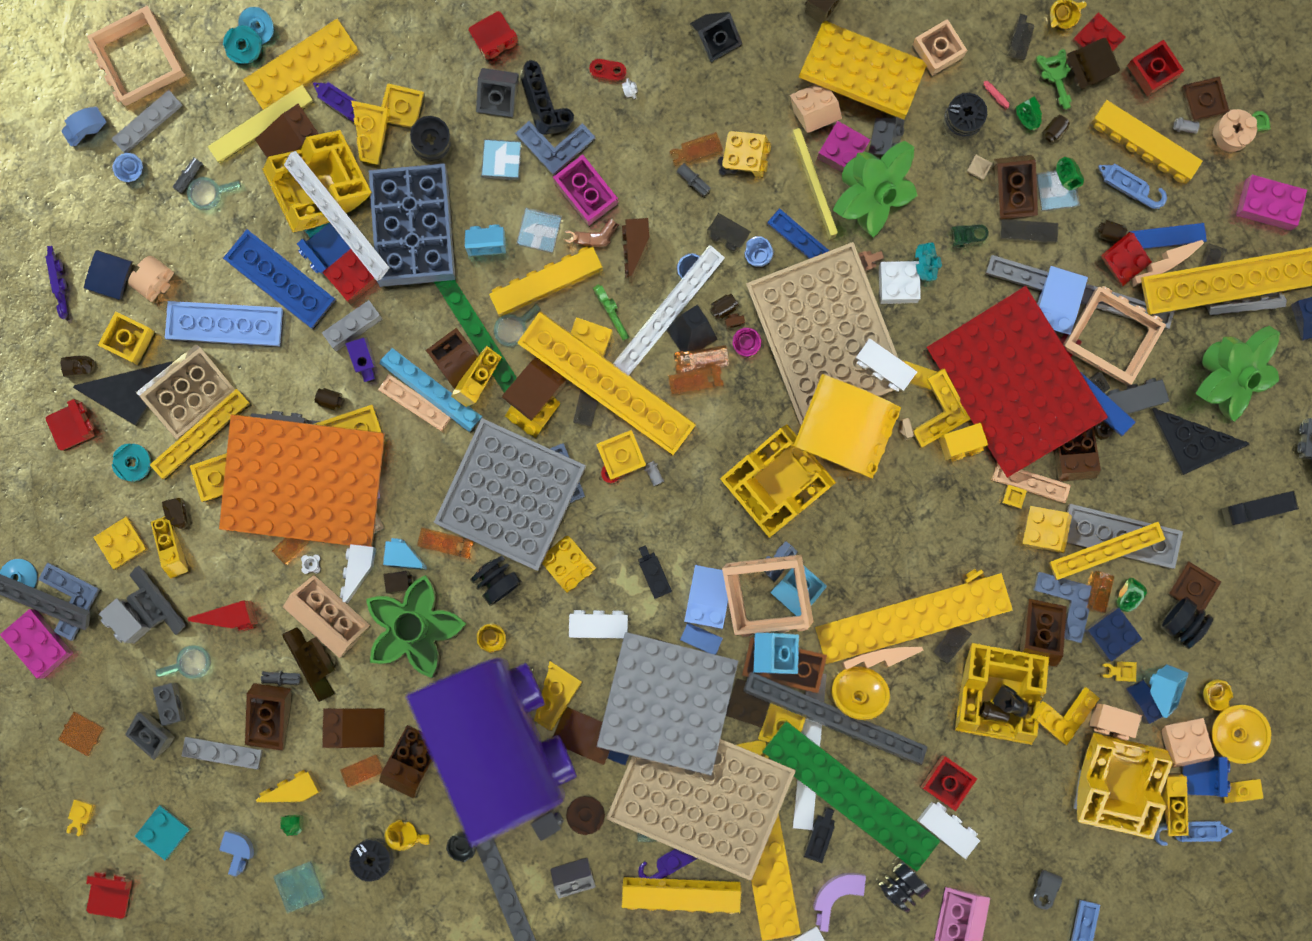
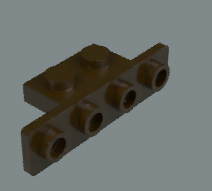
M298 627L283 633V639L318 702L334 695L326 677L334 672L335 669L318 638L315 637L306 642Z

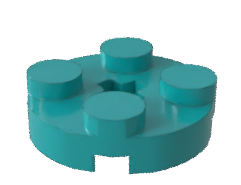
M240 25L227 31L223 39V47H225L227 57L233 62L250 64L257 59L261 52L262 39L253 28ZM245 40L246 48L241 50L238 43Z
M933 242L919 244L915 253V258L919 257V264H916L918 275L923 281L936 280L938 268H941L942 261L940 257H937L935 244Z
M134 443L123 444L113 454L112 469L120 479L129 482L139 481L152 468L150 466L152 463L151 456L141 445ZM129 458L136 459V465L134 467H128L127 464H129Z

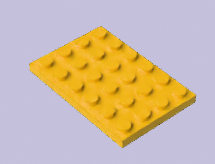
M825 21L818 31L801 69L799 78L905 120L927 65L920 58Z

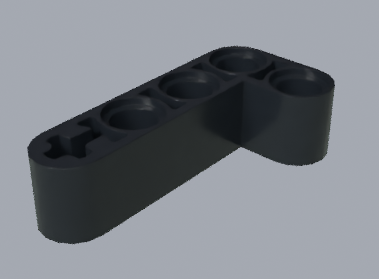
M534 60L527 61L520 73V79L537 131L543 135L567 131L574 120L573 112L567 108L554 110L539 63Z
M1290 491L1224 507L1221 510L1226 527L1297 510L1299 506L1295 492Z

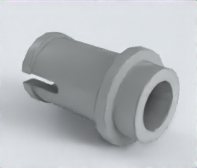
M1183 117L1176 118L1173 129L1177 132L1185 131L1197 134L1199 122L1183 120Z
M654 461L646 464L644 472L647 471L653 486L664 482L657 468L658 464H655Z

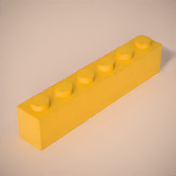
M1108 100L1104 102L1091 122L1097 131L1110 135L1109 137L1113 141L1121 142L1127 150L1138 153L1148 163H1154L1160 171L1168 172L1179 183L1187 184L1203 162Z
M584 247L574 256H571V254L566 255L556 264L552 262L545 265L541 271H531L526 274L527 277L521 280L516 278L510 281L508 286L494 288L489 295L501 318L603 271V267L594 248Z
M623 877L622 908L629 910L639 908L650 911L663 909L667 911L740 913L741 882Z

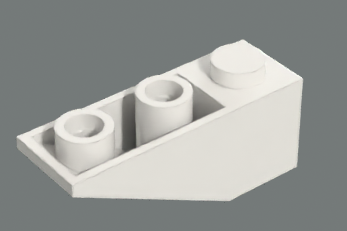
M350 544V548H347L346 560H348V565L343 571V579H346L345 587L342 586L340 598H343L342 602L349 603L373 569L376 548Z

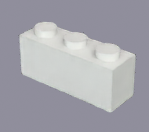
M870 338L855 358L858 360L857 364L865 370L867 368L871 369L874 372L873 376L880 381L883 379L890 383L888 386L896 392L899 390L903 392L917 373L913 368Z
M574 610V614H569V638H624L625 632L628 633V615H624V611H612V615H605V611H593V614H585V610Z
M931 802L917 821L966 859L980 842L976 838L978 834L970 827L965 829L961 825L963 821L954 814L952 817L946 813L947 808L942 804Z

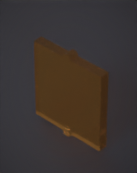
M73 712L68 723L64 724L65 728L58 740L89 756L94 745L98 743V738L104 727L77 712Z

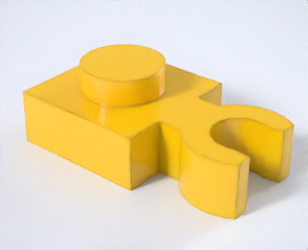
M1115 661V667L1109 663H1104L1102 667H1108L1109 673L1102 674L1101 677L1111 678L1115 675V681L1136 682L1137 662Z
M74 799L68 819L73 820V822L67 827L66 832L71 833L73 827H76L78 830L76 836H81L83 833L82 824L89 823L94 805Z

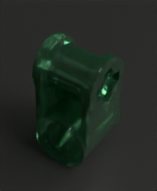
M980 224L951 228L954 237L953 248L981 245L989 235L988 228ZM981 231L984 234V238H976L974 232Z

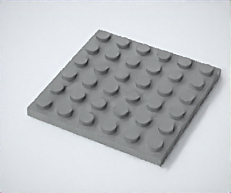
M481 418L434 523L539 571L586 465Z
M625 632L597 747L711 776L738 660Z

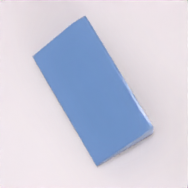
M687 623L680 641L716 655L723 638Z

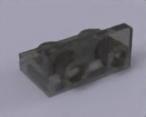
M1020 14L1016 20L1007 56L1024 61L1035 25L1026 22L1027 15Z
M720 213L717 214L711 226L707 229L708 237L715 242L721 241L732 252L735 250L740 252L751 233L748 229Z

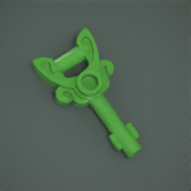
M1061 49L1056 56L1048 58L1041 55L1037 56L1035 60L1043 71L1041 73L1042 79L1055 82L1060 96L1058 98L1060 106L1062 105L1064 110L1071 108L1070 94L1067 95L1063 79L1071 70L1068 64H1065L1066 50ZM1059 62V66L1057 68L1048 67V65Z
M602 285L594 286L595 294L622 340L629 338L615 312V309L618 307L613 298H608Z

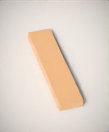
M388 374L378 389L441 432L451 419L419 393Z
M998 462L991 481L1012 485L1027 490L1029 493L1063 504L1067 501L1071 487L1069 484L1022 469L1007 478Z

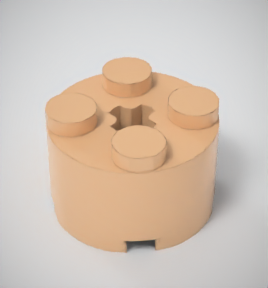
M1230 110L1214 126L1213 137H1215L1216 144L1226 152H1236L1245 148L1256 136L1257 120L1244 110Z
M147 256L137 265L140 268L137 272L133 271L128 280V284L134 290L152 302L161 292L165 293L169 289L170 284L168 282L173 276L174 271L157 258Z

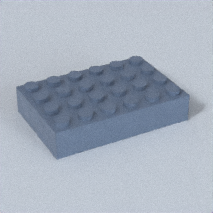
M445 164L369 170L370 190L372 192L370 196L374 249L389 267L383 278L377 281L378 285L382 287L455 280L448 174Z

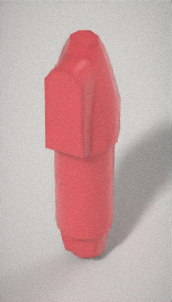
M984 81L983 85L1001 106L1008 109L1010 106L1006 98L990 82Z

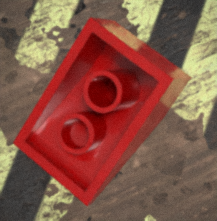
M246 600L188 617L190 622L238 629V631L243 632L254 629L253 625L258 624L253 603Z

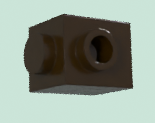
M409 571L384 574L386 593L407 591L409 586L414 583L413 575H409Z

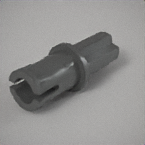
M193 157L187 167L181 170L182 174L174 183L173 188L177 192L182 193L189 182L195 179L194 176L203 163Z
M685 163L678 168L677 173L702 196H705L711 188L699 177V174H695Z
M281 670L279 672L262 671L261 673L263 675L261 676L262 684H278V686H282V684L299 685L301 681L299 673H283Z

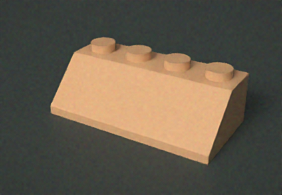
M315 575L292 592L283 605L286 611L339 658L350 650L371 626L350 606L342 602L343 600Z

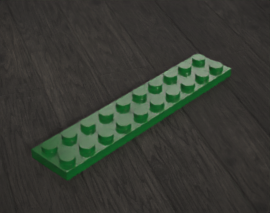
M788 721L783 723L762 750L773 761L796 770L794 774L796 779L916 872L940 843V839Z

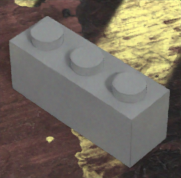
M368 300L323 331L322 334L337 352L346 345L345 343L351 342L383 319Z

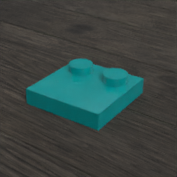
M159 805L135 837L163 860H167L191 828L165 807Z

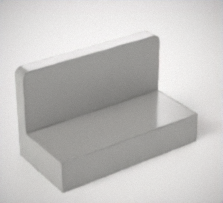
M588 858L550 869L558 899L596 887Z

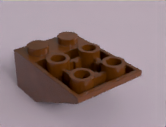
M648 218L625 219L626 225H622L623 241H627V244H623L624 260L628 259V263H624L625 278H629L630 283H633L650 245Z
M457 328L426 350L454 389L478 357Z
M1094 426L1055 449L1058 481L1097 478L1101 468Z
M406 726L383 768L379 780L380 783L413 799L433 762L421 731L411 726Z

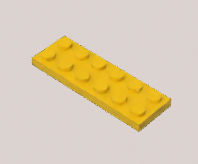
M335 19L244 78L243 81L264 110L299 86L303 85L304 87L359 50L339 20Z

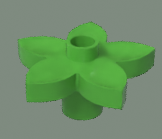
M906 141L900 142L891 147L881 160L868 152L857 153L856 158L850 160L842 172V181L850 188L838 199L833 211L846 219L858 218L860 227L874 238L884 226L891 206H903L918 196L914 184L905 178L914 158V146Z
M1267 326L1254 333L1246 343L1230 336L1223 337L1222 342L1212 344L1206 350L1202 360L1204 368L1212 373L1200 385L1196 395L1210 403H1219V408L1223 415L1235 422L1247 408L1253 391H1265L1279 382L1277 369L1270 365L1268 361L1276 351L1280 332L1271 326Z
M426 575L417 579L409 586L403 603L387 596H376L366 599L368 610L374 621L386 628V631L377 637L372 646L370 663H392L399 660L406 653L414 669L423 675L433 678L438 669L440 659L435 641L451 639L459 634L467 625L459 616L443 610L433 611L436 595L434 587Z

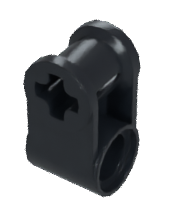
M1002 684L993 699V703L1004 712L1013 713L1019 718L1024 717L1029 709L1028 703L1015 690Z

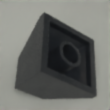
M730 12L705 14L689 23L696 40L710 62L743 44Z
M698 304L681 314L666 329L685 360L718 340Z

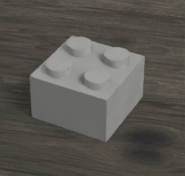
M116 598L99 613L102 617L101 622L107 628H112L115 632L113 634L114 637L121 643H136L150 630L127 599Z

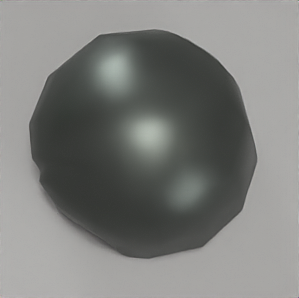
M464 832L455 833L448 839L446 850L453 860L466 862L473 858L476 846L472 847Z

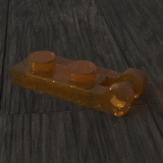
M726 345L674 353V360L677 362V365H675L676 373L729 366ZM689 360L690 363L684 364V361Z
M721 367L668 375L671 394L676 395L723 387L724 382L720 376V373H722ZM713 375L714 381L708 382L707 376Z
M421 527L417 546L470 559L471 553L469 552L474 541ZM458 543L463 544L462 551L456 550Z

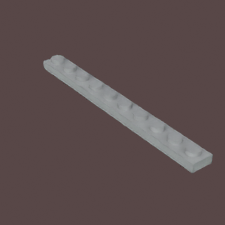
M991 255L985 274L1042 291L1048 272ZM1086 284L1081 304L1086 305L1094 290L1098 287ZM1112 292L1117 297L1123 296L1128 299L1129 304L1134 307L1138 305L1146 310L1145 313H1147L1145 301ZM1102 301L1099 302L1096 307L1107 312H1111L1120 316L1130 318L1129 316L1125 315L1124 313L1118 311L1117 309L1111 307L1110 305ZM1174 311L1153 314L1163 320L1162 323L1166 324L1164 329H1170Z

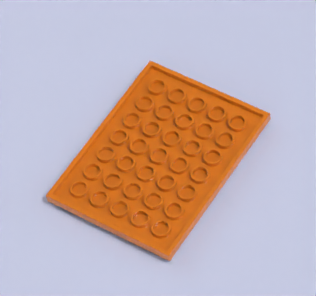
M231 414L219 529L342 545L352 544L373 547L385 433Z

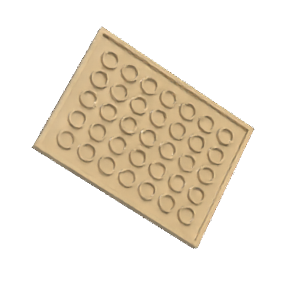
M854 242L746 283L800 425H802L822 374L877 396L894 391L888 386L890 384L885 379L880 381L872 375L874 372L871 369H863L857 364L858 360L855 359L869 338L897 358L898 356Z
M722 739L719 741L711 776L632 756L606 819L751 881L796 770Z

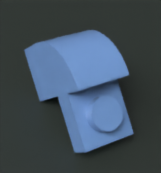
M97 107L85 108L70 115L65 120L66 126L61 132L70 146H76L85 135L97 133L106 121Z
M232 830L225 831L219 850L234 855L228 874L237 876L240 872L243 873L246 861L244 859L253 858V844L242 833Z

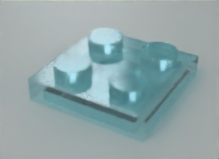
M311 861L273 876L287 913L325 898Z

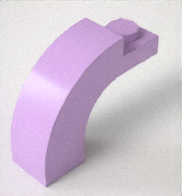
M840 874L831 878L821 887L813 906L814 910L821 911L820 914L817 913L816 925L819 926L820 931L828 932L831 907L839 897L847 894L864 896L866 880L864 874Z

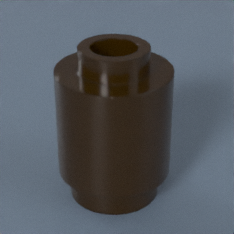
M1062 115L1054 117L1043 130L1044 139L1051 144L1058 143L1069 129V120Z
M1105 220L1104 223L1100 222L1097 233H1099V238L1117 243L1126 235L1127 228H1124L1121 224Z
M729 294L711 303L712 308L709 310L715 319L719 318L722 320L736 311L739 304L735 297Z
M319 388L314 402L320 407L337 411L343 407L345 399L342 398V393L327 388Z

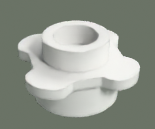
M627 78L626 82L622 84L623 91L627 98L633 96L635 99L638 92L636 83Z
M319 555L302 556L303 568L301 571L304 574L309 572L317 574L320 572Z

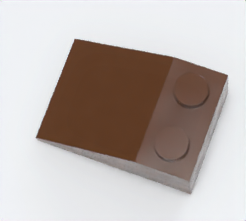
M298 103L281 114L254 140L268 158L269 156L301 150L306 137L318 135L319 133Z
M1032 155L994 159L1000 219L1037 216L1036 159Z
M535 357L506 390L502 398L532 421L564 388L568 379Z
M1028 599L1020 652L1049 657L1048 665L1057 667L1064 654L1067 606Z
M253 683L246 694L245 745L283 751L291 707V688Z
M567 707L561 715L553 736L559 735L567 750L602 765L605 764L610 750L597 747L603 721Z
M323 708L322 748L384 747L385 708Z

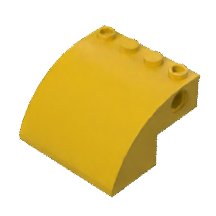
M341 130L306 137L301 150L296 151L346 214L364 202L372 193ZM292 152L269 156L262 170L292 232H299L329 223L328 219L284 166Z
M822 374L793 446L873 479L880 459L885 452L888 439L892 435V429L899 417L901 407L863 389Z
M788 424L777 430L757 449L745 456L720 478L769 538L836 483L814 455L793 446L797 435Z
M972 643L961 682L955 731L1032 745L1038 736L1039 723L1031 716L1046 694L1049 657ZM1002 684L1015 690L1028 703L1029 709L1024 717L1019 718L1010 713L1007 723L984 720L983 717L979 716L982 703L984 701H991L993 703V699Z
M1093 733L1079 780L1077 795L1078 822L1154 839L1166 808L1161 792L1173 764L1168 753L1169 751Z

